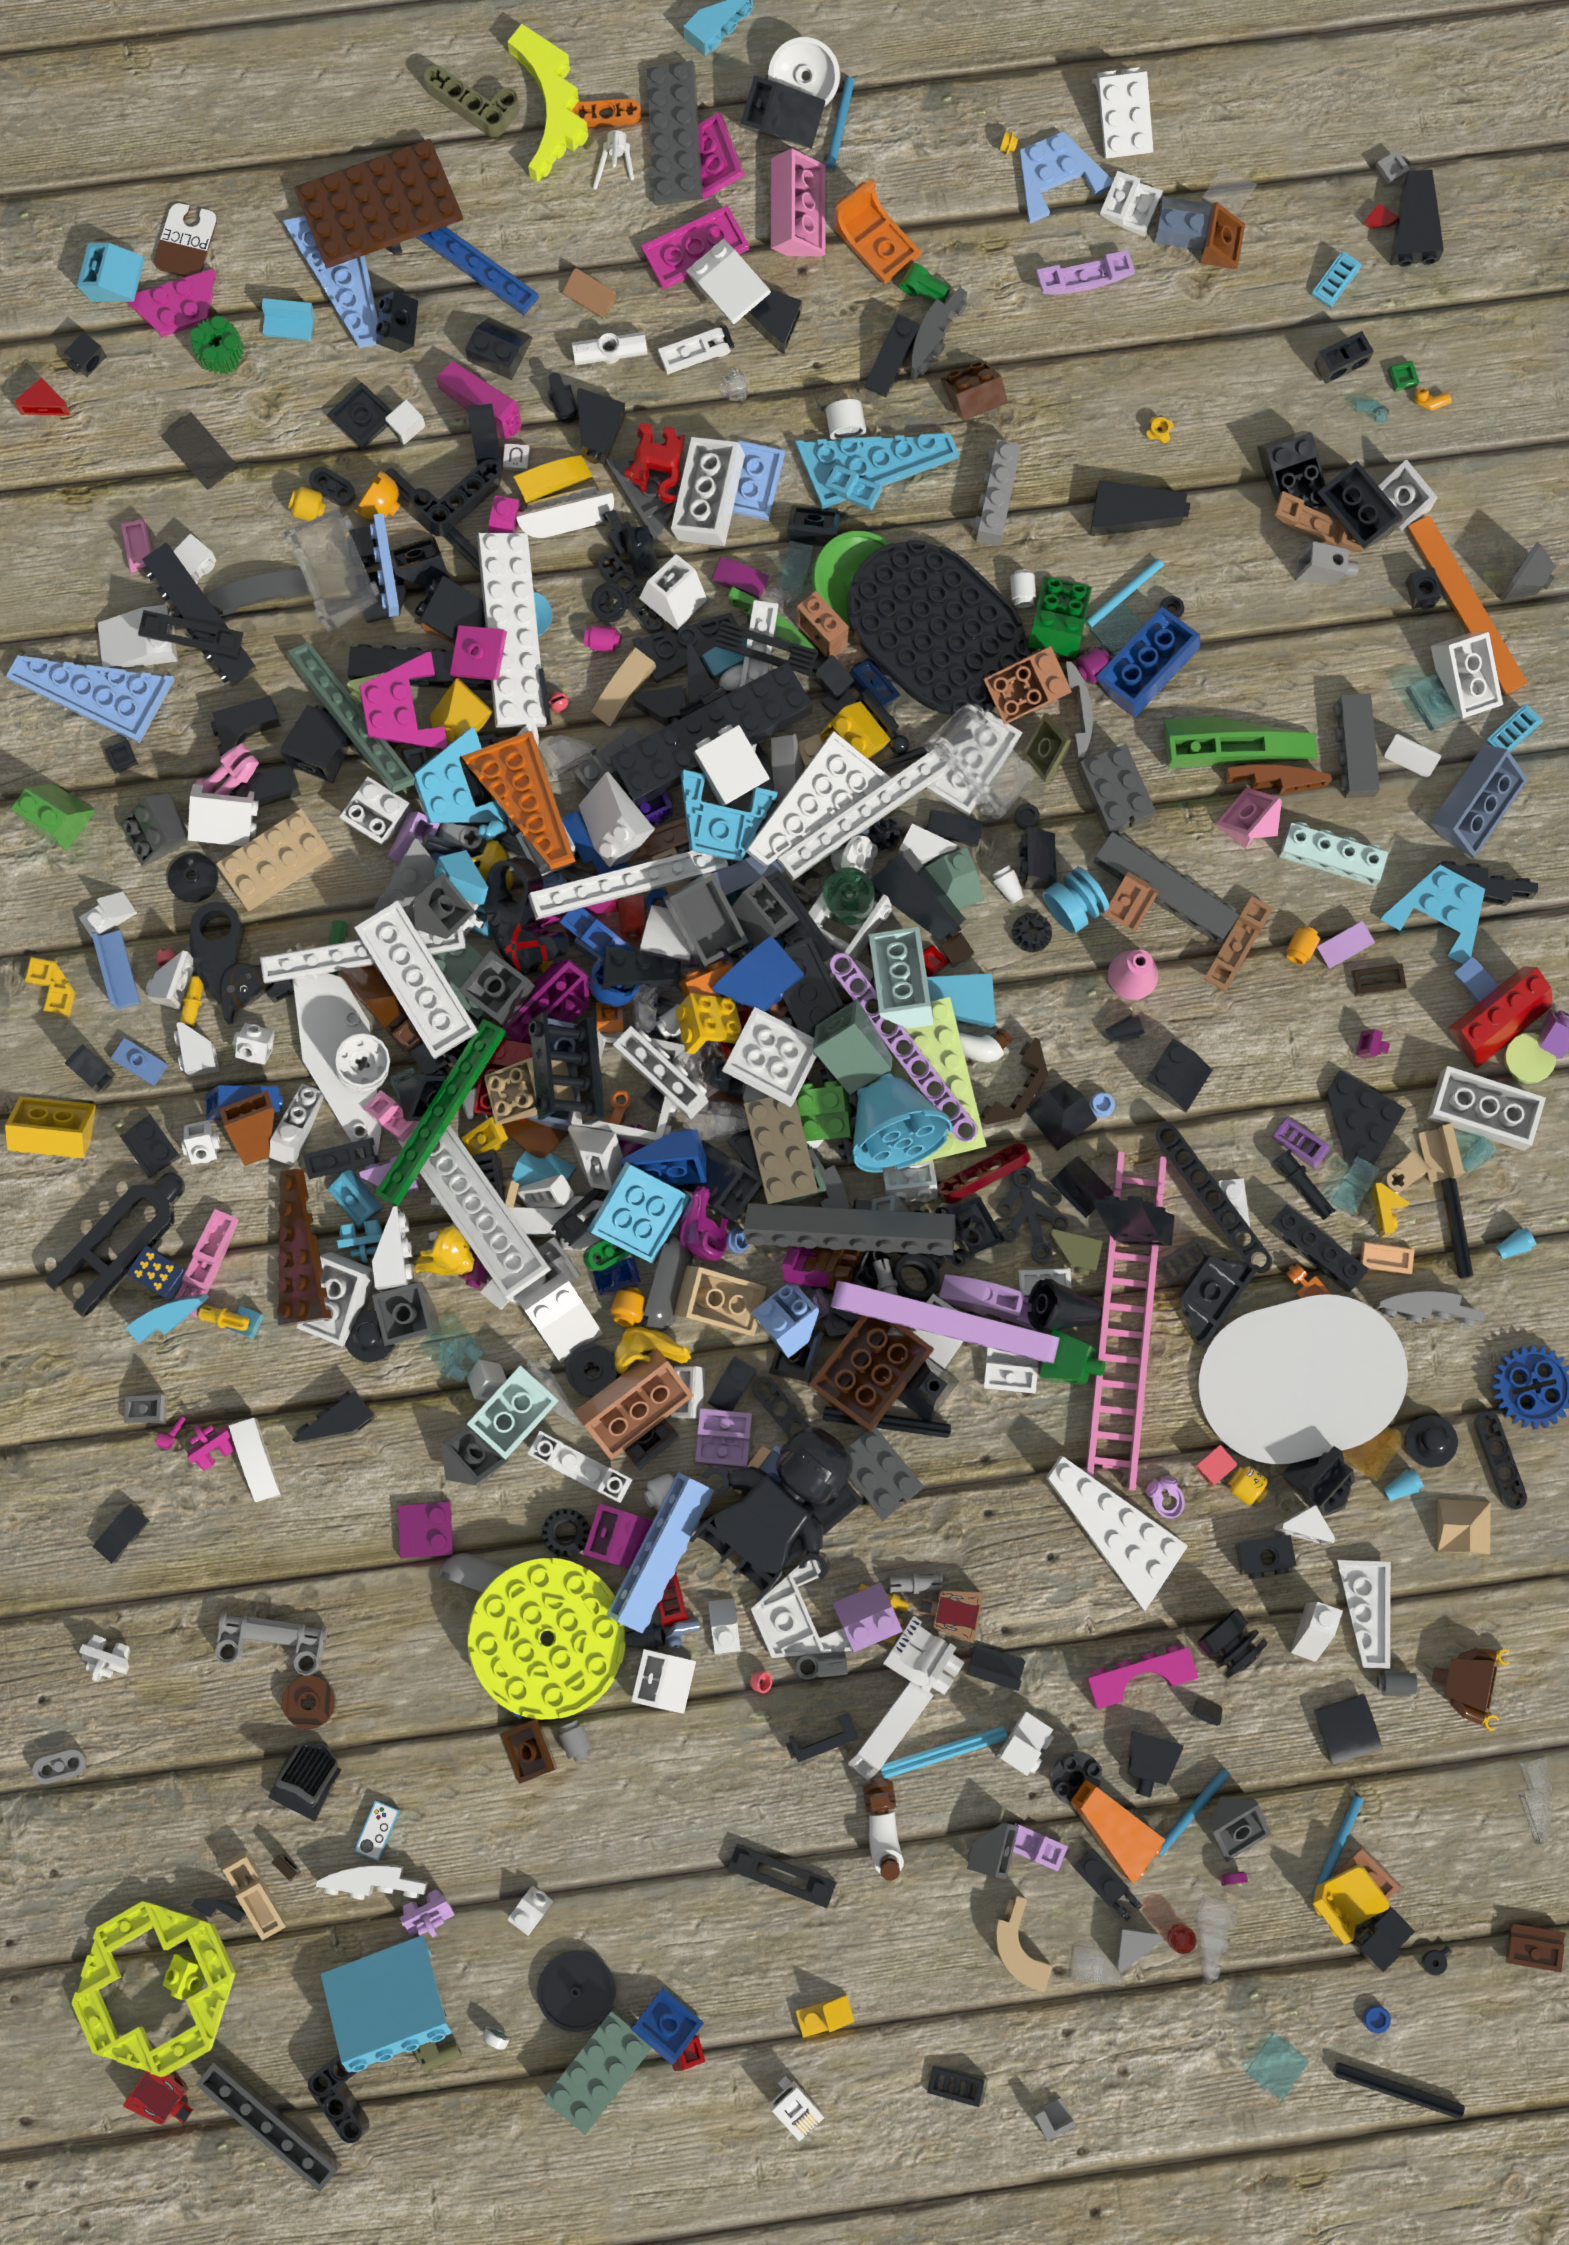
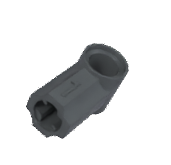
M845 1651L800 1656L794 1663V1671L802 1679L847 1675ZM806 1659L810 1660L814 1666L813 1671L808 1675H804L800 1671V1664Z

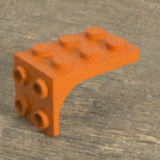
M872 179L866 183L861 182L851 195L842 197L836 203L834 230L883 285L921 257L919 248L881 206L875 192V182Z

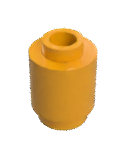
M1308 926L1298 928L1287 948V959L1301 966H1304L1306 961H1310L1320 941L1319 936H1317L1318 932Z

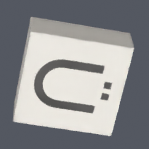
M505 444L503 470L527 471L530 453L529 445Z

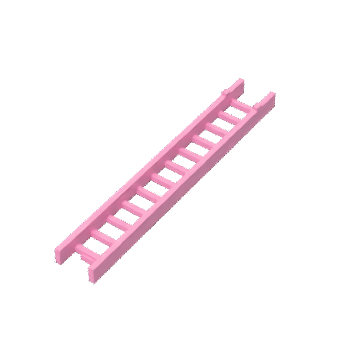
M1118 1151L1116 1154L1112 1196L1120 1198L1122 1184L1155 1188L1154 1206L1162 1207L1167 1157L1160 1156L1158 1159L1156 1180L1123 1177L1125 1152ZM1109 1232L1101 1305L1102 1316L1100 1318L1096 1359L1139 1366L1137 1383L1103 1380V1375H1095L1085 1472L1093 1477L1094 1464L1102 1465V1468L1119 1470V1467L1129 1468L1127 1491L1133 1492L1136 1490L1159 1246H1150L1149 1256L1115 1252L1116 1241L1113 1240ZM1114 1259L1148 1263L1147 1281L1114 1278ZM1112 1285L1145 1288L1144 1307L1110 1303ZM1109 1310L1143 1314L1142 1332L1108 1328ZM1107 1336L1141 1339L1139 1358L1105 1354ZM1102 1387L1135 1390V1408L1128 1409L1100 1405ZM1099 1413L1134 1416L1132 1435L1098 1431ZM1097 1438L1131 1442L1130 1461L1095 1457Z

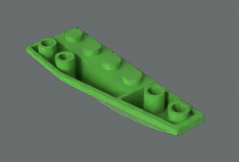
M1215 716L1163 720L1168 769L1318 758L1315 733Z

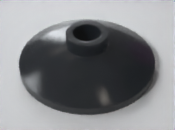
M190 853L179 857L171 865L168 872V885L172 893L185 902L196 903L207 899L213 894L218 885L219 876L215 864L202 854ZM195 872L196 875L193 879H188V873Z

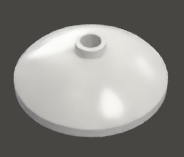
M798 37L785 42L775 52L770 61L768 79L826 100V106L838 90L840 68L836 56L826 44L814 38ZM804 71L810 72V79L807 81L802 77Z

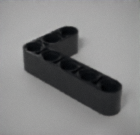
M338 2055L309 2078L308 2089L339 2137L346 2143H355L368 2131L370 2126L369 2119L344 2083L357 2072L344 2071L340 2066L341 2059L340 2055ZM319 2076L327 2080L328 2087L320 2084ZM334 2099L342 2102L343 2110L335 2107ZM350 2122L358 2126L359 2133H355L350 2129Z

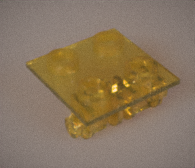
M1386 1427L1371 1440L1359 1446L1343 1450V1457L1347 1462L1377 1482L1405 1439L1401 1437L1402 1434L1394 1428L1391 1430L1389 1427Z

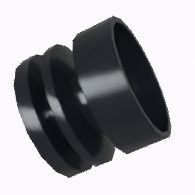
M1238 1608L1225 1615L1196 1643L1207 1657H1211L1218 1652L1221 1654L1215 1664L1216 1668L1229 1663L1222 1672L1226 1679L1250 1666L1268 1644L1264 1637L1252 1643L1259 1634L1257 1629L1244 1634L1243 1630L1249 1623V1620Z

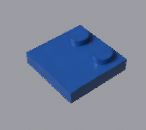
M662 1988L631 2030L673 2065L704 2022L666 1989Z

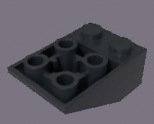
M754 75L740 124L743 129L812 149L826 100Z
M1300 431L1257 446L1263 471L1277 504L1281 492L1284 491L1304 500L1303 505L1312 509L1327 505L1317 494L1326 484L1312 432Z
M702 1140L706 1154L707 1182L678 1186L691 1195L697 1186L709 1188L711 1195L707 1207L721 1217L727 1218L728 1222L735 1226L746 1211L748 1204L752 1203L763 1188L761 1177L740 1162Z
M1104 1196V1200H1094L1093 1204L1113 1240L1124 1245L1172 1246L1175 1215L1166 1212V1208L1154 1206L1155 1203L1143 1201V1198L1138 1196H1128L1127 1200H1120L1116 1196Z

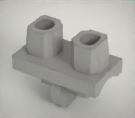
M556 1237L551 1238L537 1248L551 1269L547 1272L551 1279L561 1272L569 1282L581 1276Z

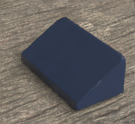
M870 657L854 666L849 672L855 681L853 686L859 694L869 689L884 708L901 695Z

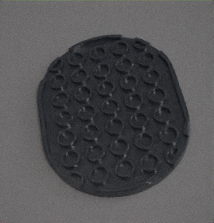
M920 540L888 544L868 556L860 565L851 581L847 597V613L850 627L858 644L908 695L931 710L952 716H974L995 709L996 706L983 679L1029 656V642L1022 626L1023 622L1012 604L963 557L944 546L938 547Z

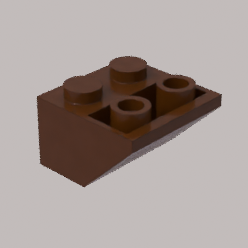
M986 361L974 362L969 368L951 371L946 377L941 378L942 385L955 413L963 421L1008 403L1002 376Z

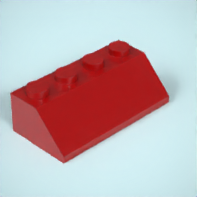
M1523 966L1447 1029L1474 1068H1479L1553 1006L1551 986L1538 967Z

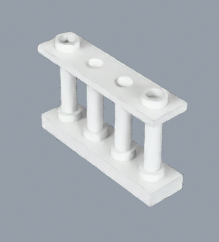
M838 869L808 913L830 945L849 955L855 961L868 943L869 934H873L881 922L889 917L892 905L888 896L884 894L877 903L850 888V885L843 879L842 871ZM841 897H847L871 910L872 912L867 920L862 923L837 909L836 905ZM833 917L858 932L850 944L822 929V925L827 918ZM840 959L837 962L836 968L839 972L848 970L849 962L847 959ZM826 960L823 963L827 972L830 973L829 976L835 988H837L840 982L830 968V961Z

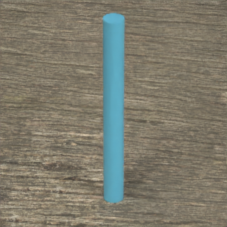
M1157 558L1085 620V624L1089 628L1096 625L1164 566L1163 562Z

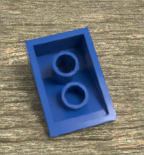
M683 1129L671 1132L621 1159L622 1168L628 1162L672 1186L707 1182L706 1154L698 1129Z

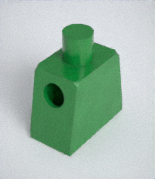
M1052 1329L1051 1335L1060 1338L1054 1364L1043 1362L1039 1377L1051 1383L1086 1385L1089 1374L1103 1375L1106 1363L1103 1360L1094 1359L1096 1350L1092 1346Z

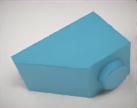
M467 850L440 856L437 867L434 870L435 878L444 872L467 901L478 905L484 904L488 886Z

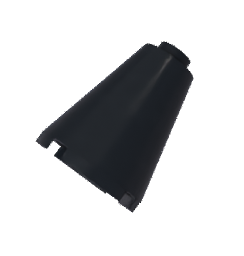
M1045 1278V1280L1037 1281L1028 1298V1303L1032 1304V1312H1028L1030 1324L1035 1329L1051 1330L1096 1324L1102 1316V1308L1098 1300L1053 1279Z

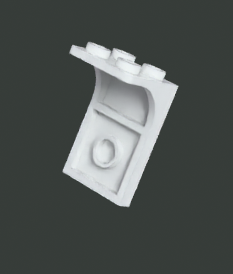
M1140 67L1123 69L1121 70V75H1116V70L1097 73L1098 78H1093L1092 84L1096 85L1099 96L1104 159L1152 153L1153 140L1147 71L1140 72Z

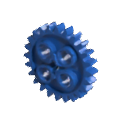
M1534 1344L1529 1346L1528 1351L1525 1346L1519 1347V1354L1515 1350L1509 1351L1511 1359L1503 1356L1501 1360L1504 1365L1498 1364L1495 1366L1500 1374L1491 1376V1378L1498 1381L1497 1384L1490 1386L1491 1389L1498 1391V1394L1494 1395L1492 1399H1500L1501 1403L1496 1408H1505L1506 1411L1503 1417L1512 1415V1424H1516L1521 1420L1522 1428H1527L1529 1423H1531L1532 1429L1535 1430L1538 1429L1540 1422L1544 1429L1549 1427V1421L1553 1425L1557 1424V1416L1560 1418L1567 1416L1563 1409L1569 1410V1375L1567 1374L1569 1365L1562 1366L1564 1357L1554 1358L1555 1350L1546 1354V1346L1540 1347L1538 1352ZM1539 1365H1543L1547 1369V1376L1545 1378L1539 1376L1537 1372ZM1514 1371L1522 1375L1523 1380L1520 1385L1513 1381L1512 1375ZM1555 1380L1554 1385L1515 1395L1512 1394L1514 1389ZM1546 1390H1551L1554 1393L1555 1400L1553 1403L1546 1400ZM1522 1396L1527 1397L1530 1401L1528 1410L1520 1405Z

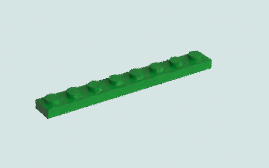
M485 1019L482 1020L477 1028L479 1032L470 1039L374 1193L376 1196L393 1206H399L507 1033L497 1025Z

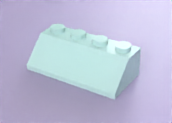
M914 927L869 934L880 1017L907 1029L934 1025L920 928Z

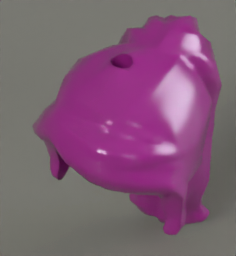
M697 1186L692 1194V1199L682 1211L678 1238L680 1243L699 1259L718 1261L724 1256L727 1249L726 1226L728 1219H722L719 1228L713 1220L706 1216V1206L711 1193L709 1188Z

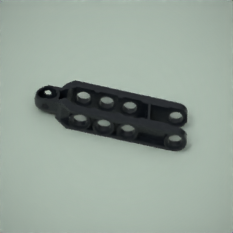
M169 1172L161 1176L153 1186H131L51 1271L45 1283L56 1292L58 1287L71 1275L74 1276L88 1262L101 1275L79 1297L73 1305V1309L82 1317L89 1315L127 1275L126 1273L145 1245L152 1248L175 1224L174 1204L185 1191V1183L182 1177L176 1173ZM142 1199H148L157 1208V1215L122 1253L107 1266L93 1251L106 1237L110 1238L113 1235L111 1232L124 1218H129V1213Z

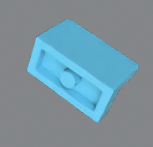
M263 298L262 310L265 317L262 332L264 336L307 341L312 339L315 317L312 303Z

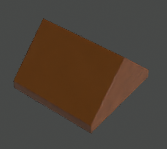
M539 1719L532 1720L500 1734L519 1784L558 1769Z

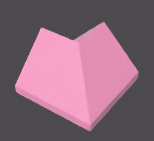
M1246 787L1217 821L1216 825L1246 849L1254 838L1278 836L1282 801L1278 797Z

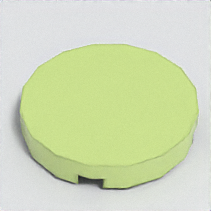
M1523 1033L1515 1037L1505 1049L1504 1065L1507 1071L1509 1070L1515 1080L1525 1084H1534L1546 1079L1554 1070L1556 1064V1056L1539 1047L1537 1042L1538 1034Z

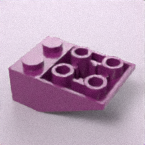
M599 1504L583 1555L629 1569L653 1521Z

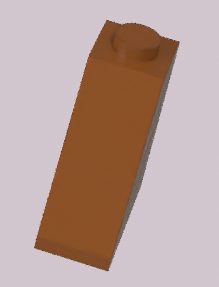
M268 1090L219 1109L223 1125L244 1166L269 1157L275 1110Z

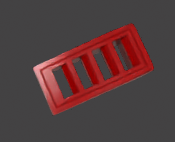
M675 1571L672 1577L673 1582H669L665 1590L675 1588L676 1592L663 1595L662 1600L657 1603L663 1627H669L677 1621L689 1619L677 1571ZM674 1599L678 1600L677 1603L670 1604L667 1606H664L663 1602ZM680 1609V1612L666 1616V1613Z

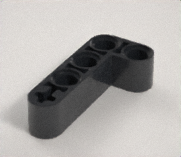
M486 459L439 500L426 489L418 488L413 490L410 494L409 504L411 516L434 536L445 535L499 488L502 476L501 464L497 460ZM474 488V489H477L478 491H474V492H473V491H470L469 489ZM417 503H424L426 505L419 506ZM455 503H456V504H459V505H461V506L455 507V506H452V504H455ZM435 519H442L443 521L436 522Z

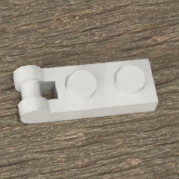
M715 328L658 349V354L667 375L714 357H723L729 354L731 350L728 343L724 342L723 338L725 335L722 328ZM714 342L716 346L709 347L708 343Z

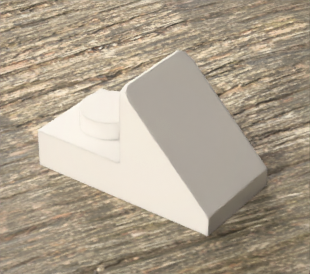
M119 892L96 899L99 905L80 916L79 919L91 937V933L95 931L101 936L137 914L124 892Z
M735 1599L708 1601L714 1653L721 1654L741 1651Z

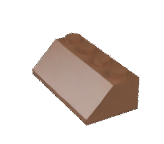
M658 1348L648 1354L651 1358L650 1363L640 1360L574 1412L610 1460L618 1456L694 1396Z

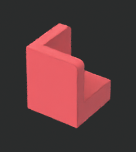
M1219 1445L1199 1461L1194 1468L1211 1487L1234 1469L1237 1463Z

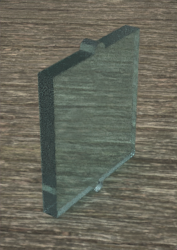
M1121 602L1090 629V632L1101 642V647H1105L1115 657L1144 625L1138 619V615L1133 614Z
M1272 2033L1245 2073L1260 2083L1263 2090L1268 2089L1279 2099L1283 2100L1309 2061L1296 2052L1292 2044L1287 2045Z

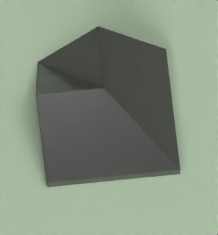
M469 1426L441 1445L446 1480L476 1485L478 1488L508 1461Z
M1219 1798L1211 1831L1225 1861L1228 1862L1270 1836L1271 1832L1256 1800L1251 1798Z

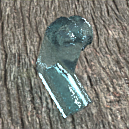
M1355 400V412H1372L1375 414V421L1377 423H1386L1388 421L1389 409L1377 400Z

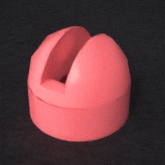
M560 691L552 693L549 697L550 709L556 713L566 711L569 706L567 695ZM561 697L564 698V699H561V700L556 701L555 703H552V701H554V700H556V699H558V698H561Z
M167 947V951L160 948L156 955L157 966L162 968L176 956V952L170 947Z
M755 1671L752 1673L751 1681H749L750 1687L760 1693L768 1692L772 1686L771 1674L765 1671Z

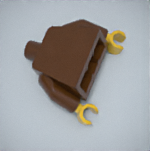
M1474 1648L1460 1653L1457 1659H1451L1449 1670L1435 1667L1432 1682L1446 1685L1444 1696L1449 1698L1450 1706L1464 1719L1481 1724L1483 1728L1494 1731V1728L1488 1726V1721L1490 1718L1499 1720L1497 1716L1489 1713L1498 1665L1502 1666L1510 1663L1503 1662L1501 1654H1507L1510 1651L1507 1649L1495 1651L1493 1649Z

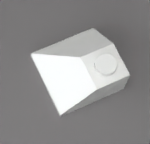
M181 951L155 972L153 979L148 981L146 993H148L147 997L152 1002L181 1011L184 1003L182 998H185L189 979L195 972L193 958L187 951Z

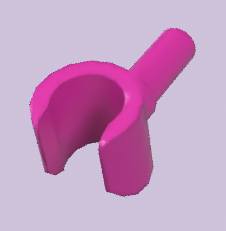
M181 1416L169 1434L160 1432L156 1439L157 1446L163 1449H170L174 1444L177 1432L186 1422V1419Z

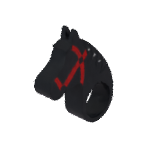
M522 856L495 863L490 868L486 879L488 891L484 904L487 921L497 948L506 963L525 976L537 972L538 967L541 966L543 961H550L566 955L569 950V939L562 932L550 934L547 929L535 923V915L528 895L531 892L543 889L542 875L536 864ZM509 867L518 871L524 883V893L519 903L512 899V895L506 886V872Z

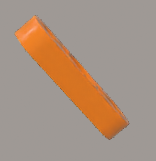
M634 99L578 102L571 110L577 116H579L581 111H584L585 118L582 119L587 122V127L632 125L641 118L640 104ZM608 108L612 110L613 114L609 118H603L599 115L600 111ZM617 108L620 109V116H618V117H617ZM628 108H632L633 115H628ZM592 110H595L596 118H593Z

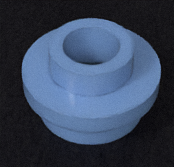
M732 1228L728 1232L726 1243L731 1252L742 1253L748 1249L750 1244H746L744 1229Z

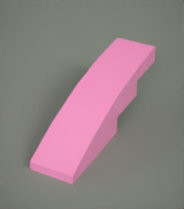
M214 1209L192 1253L193 1258L182 1278L183 1284L175 1299L206 1293L208 1295L239 1221L238 1218ZM203 1303L189 1316L197 1318Z

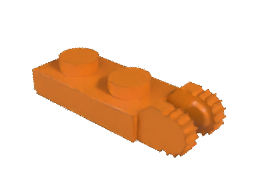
M599 1001L596 1002L597 1032L614 1034L618 1031H623L622 1006L612 1007Z

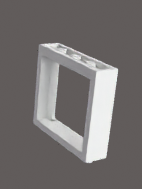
M618 1031L614 1034L597 1032L600 1062L605 1042L615 1043L624 1032ZM650 1038L652 1040L650 1044L655 1049L660 1047L667 1054L674 1055V1066L679 1064L683 1069H687L689 1054H686L683 1044ZM580 1092L577 1097L578 1102H580ZM664 1097L656 1132L598 1121L592 1125L582 1124L580 1112L573 1113L571 1124L572 1126L614 1132L618 1140L648 1145L672 1132V1126H669L671 1117L676 1116L677 1107Z

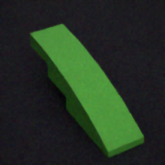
M732 587L729 593V604L748 612L747 622L750 623L754 600H759ZM779 613L777 614L774 638L814 649L797 628Z

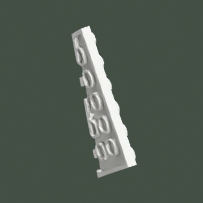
M832 732L745 851L765 867L892 778L837 733Z

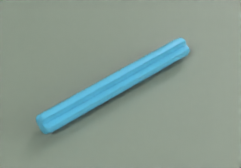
M1000 1726L884 1763L881 1767V1772L884 1778L893 1777L1008 1739L1005 1727Z

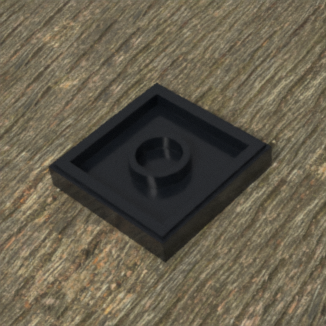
M361 382L327 414V418L357 447L363 450L389 426L385 418L392 410Z

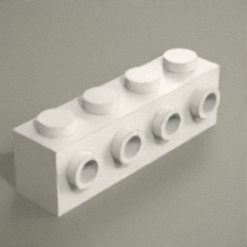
M630 1026L613 1044L616 1051L691 1120L709 1102L705 1096L707 1091L697 1081L692 1083L687 1078L689 1074L679 1064L676 1066L668 1061L670 1056L662 1048L658 1047L655 1049L650 1044L652 1040L642 1030L637 1032Z

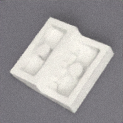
M1117 171L1100 215L1128 231L1145 237L1162 198L1163 190L1141 184L1140 178Z
M652 905L643 934L640 952L690 963L692 953L669 909Z
M987 1347L984 1388L1036 1393L1038 1360Z

